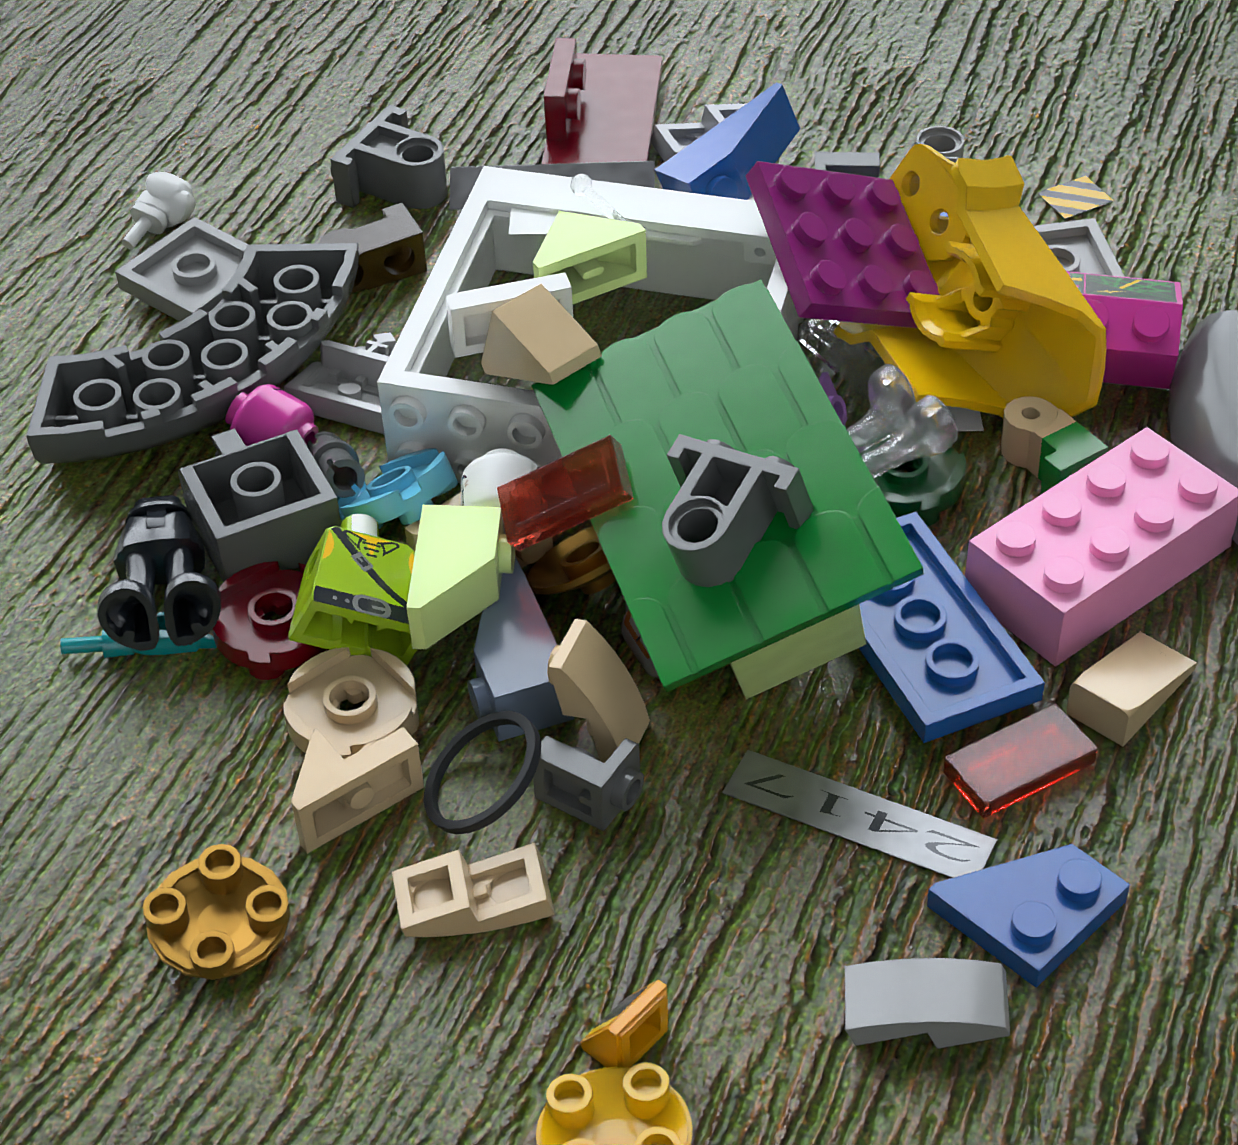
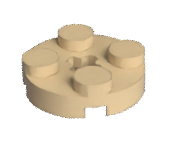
M349 647L328 650L312 657L293 673L288 683L289 695L284 702V716L292 741L299 749L306 753L312 732L317 728L343 759H346L357 753L366 744L380 740L402 727L410 735L414 734L419 726L415 681L409 668L396 656L370 648L372 657L365 655L350 656ZM346 699L353 704L365 701L363 706L351 711L340 710L339 703Z

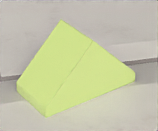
M559 211L533 260L534 278L566 272L572 287L573 304L647 278L646 230L639 223Z

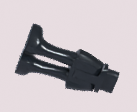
M166 495L139 499L134 504V508L127 513L125 527L115 550L113 562L121 580L106 587L98 599L97 616L100 626L109 638L118 644L138 651L153 650L159 641L155 585L167 584L164 595V617L168 636L178 647L192 645L214 628L221 612L220 590L214 581L200 574L205 568V549L202 538L192 523L189 511L178 497Z

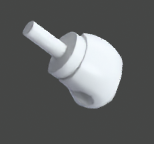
M153 172L146 180V190L141 193L135 205L131 208V216L136 224L122 240V244L132 250L147 231L161 234L167 227L180 224L190 217L196 204L192 186L187 181L167 172Z

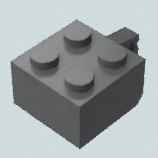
M235 428L213 435L212 442L214 447L217 448L216 457L180 468L178 474L186 508L190 513L192 523L202 538L203 545L223 583L238 571L262 562L278 561L280 570H294L299 568L298 563L306 565L326 528L340 527L341 518L337 496L298 430L296 429L249 446L244 444Z

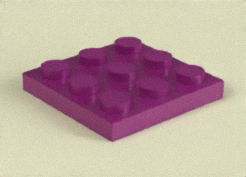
M757 161L746 174V179L798 317L918 328L912 317L910 305L905 298L910 292L940 295L893 180Z

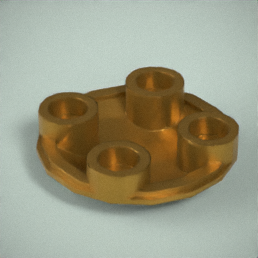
M225 844L208 847L201 853L199 859H195L171 872L162 884L145 898L143 904L148 941L161 961L185 976L211 980L240 975L265 961L284 939L290 919L287 891L274 872L251 858L241 857L236 848Z

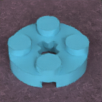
M436 448L423 449L379 466L383 473L382 475L372 480L368 485L364 481V486L361 489L355 483L351 486L356 492L354 496L347 498L337 497L340 518L343 521L346 517L353 514H366L376 519L379 529L385 522L397 517L402 525L419 521L423 505H434L431 500L433 497L446 493L458 484L445 452L442 451L439 454Z

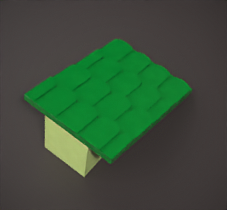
M761 279L752 284H744L723 293L717 300L693 311L676 314L665 320L659 327L635 338H627L615 342L601 353V357L554 385L539 382L531 385L666 692L730 664L745 698L753 697L866 645L859 604L924 575L923 566L885 496L874 481L798 341L796 342L774 299ZM679 434L702 441L716 439L725 442L740 452L761 458L775 456L788 461L796 468H799L814 510L809 519L798 529L790 528L784 513L777 511L762 539L754 544L742 568L734 576V580L729 583L727 581L722 585L703 587L696 586L687 581L681 575L663 536L662 521L666 511L681 488L667 458V453Z

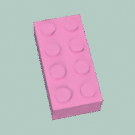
M1146 427L969 540L965 577L1001 625L1056 667L1231 547L1232 536L1238 517V489Z

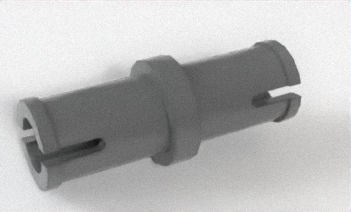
M331 432L315 434L314 437L318 440V443L314 445L309 440L307 447L335 495L341 498L354 496L356 492L351 486L355 483L361 489L365 481L364 470L359 463L357 453L351 445L340 440L338 436Z

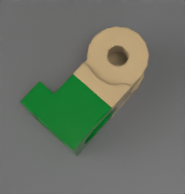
M1034 396L1020 397L1008 403L1004 410L1001 440L1002 455L1011 464L1027 468L1041 481L1040 495L1085 467V464H1090L1108 452L1107 445L1062 409H1058L1045 399Z

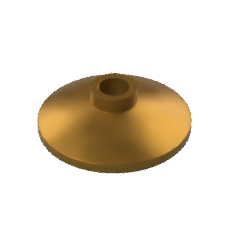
M593 526L570 536L553 547L533 565L527 575V581L531 590L536 594L543 595L564 593L581 588L584 594H593L605 589L616 579Z

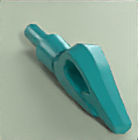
M164 612L158 613L159 641L153 650L138 651L118 644L109 638L104 630H102V636L61 638L60 640L61 654L103 652L104 658L134 655L135 653L167 655L197 652L199 648H216L217 646L214 637L210 634L205 635L192 645L176 646L168 636Z

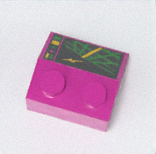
M1066 271L1106 328V362L1103 382L1170 389L1179 355L1183 310L1180 282Z

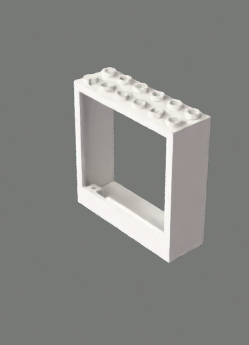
M484 166L377 381L388 462L419 450L436 448L439 454L442 451L445 452L458 483H461L464 469L474 459L494 449H510L528 457L540 467L544 478L545 497L582 502L533 390L446 377L455 355L450 343L445 295L488 287L495 270L534 275L533 260L547 234L509 235L511 207L550 213L564 211L639 223L646 230L647 278L623 287L717 300L723 293L744 284H752L761 279L797 342L804 318L798 317L755 201Z

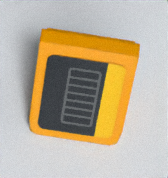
M658 979L625 998L580 1042L582 1049L605 1067L631 1068L668 1031L667 985Z

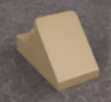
M404 727L380 740L366 744L357 753L346 759H343L319 729L313 730L291 800L299 842L307 854L424 788L418 743Z

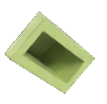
M422 506L407 601V614L413 649L429 648L499 600L502 573L513 574L515 565L514 534H504L501 507Z

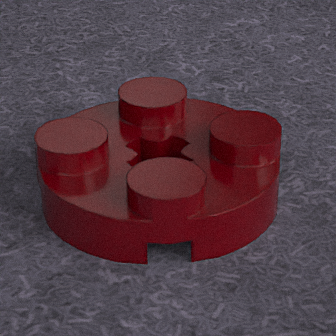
M278 561L258 563L233 574L219 588L221 592V612L216 625L212 629L215 644L228 660L238 666L248 668L249 673L257 679H275L281 676L285 670L301 666L312 657L327 650L289 640V630L306 567L305 564L298 563L299 572L291 569L280 570ZM271 611H274L279 616L288 614L278 620H265L264 616Z

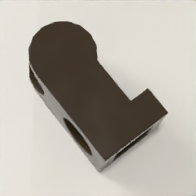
M403 203L382 209L383 219L355 229L342 228L333 230L320 239L319 244H359L358 270L351 293L364 289L370 290L427 271L423 232Z

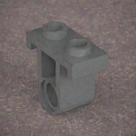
M388 105L330 159L336 202L352 208L360 203L358 194L360 191L397 204L403 203L405 207L414 209L436 206L443 202L448 195L443 144L440 140L430 135L409 129L407 110L393 105Z
M679 434L667 453V458L681 488L665 513L662 521V532L681 575L696 586L712 587L734 580V576L742 568L754 544L762 539L777 511L784 513L790 528L798 529L809 519L814 510L799 468H796L782 458L775 456L761 458L737 451L720 440L710 439L702 441Z

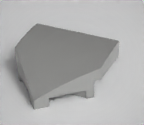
M391 333L374 334L373 341L368 340L366 346L352 347L330 340L322 341L320 343L321 361L311 363L284 386V391L305 402L316 416L384 434L377 381L396 345V340Z

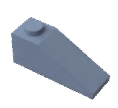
M516 556L513 574L502 573L499 600L482 611L474 647L477 678L468 680L467 684L471 703L478 719L494 712L514 711L525 716L537 730L575 718L562 714L555 687L549 682L547 673L548 661L557 643ZM516 725L493 727L498 741L525 734L524 730Z

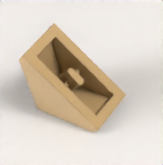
M540 283L492 311L481 364L485 374L554 385L598 359L602 354L598 344Z

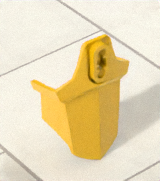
M920 143L915 144L889 179L893 180L900 194L902 204L914 233L919 240V245L932 277L938 286L940 295L910 292L905 298L910 305L912 317L918 328L842 321L837 325L833 333L850 345L870 342L911 400L916 403L960 407L999 415L1004 418V410L1007 404L1020 397L1034 396L1045 399L1058 409H1062L1070 417L1079 415L1096 406L1105 371L1106 328L1062 264L1020 208L1019 204L1024 181L1012 156L1006 155L989 160L958 158L954 163L931 146ZM945 212L948 214V217L940 216V214Z

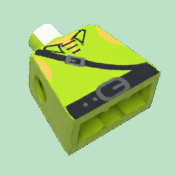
M366 514L350 515L341 522L340 527L326 528L304 570L289 630V640L329 650L349 647L350 655L372 657L370 648L383 650L396 656L407 666L417 649L412 647L407 614V601L415 551L407 544L380 538L378 522Z

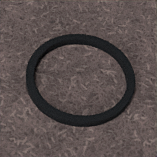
M499 711L485 715L461 730L442 750L428 775L424 790V807L429 819L447 833L467 834L485 828L502 817L524 794L537 770L541 755V740L536 727L520 713ZM501 725L521 727L527 740L526 755L517 778L507 792L491 807L471 818L463 820L444 818L438 806V792L448 766L460 750L476 736L493 727Z

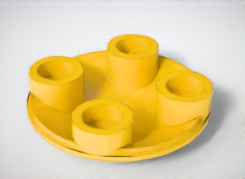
M639 1063L631 1068L604 1067L580 1075L564 1074L557 1077L547 1089V1102L539 1116L536 1130L537 1145H691L692 1121L687 1105L680 1094L670 1085L667 1072L653 1063Z

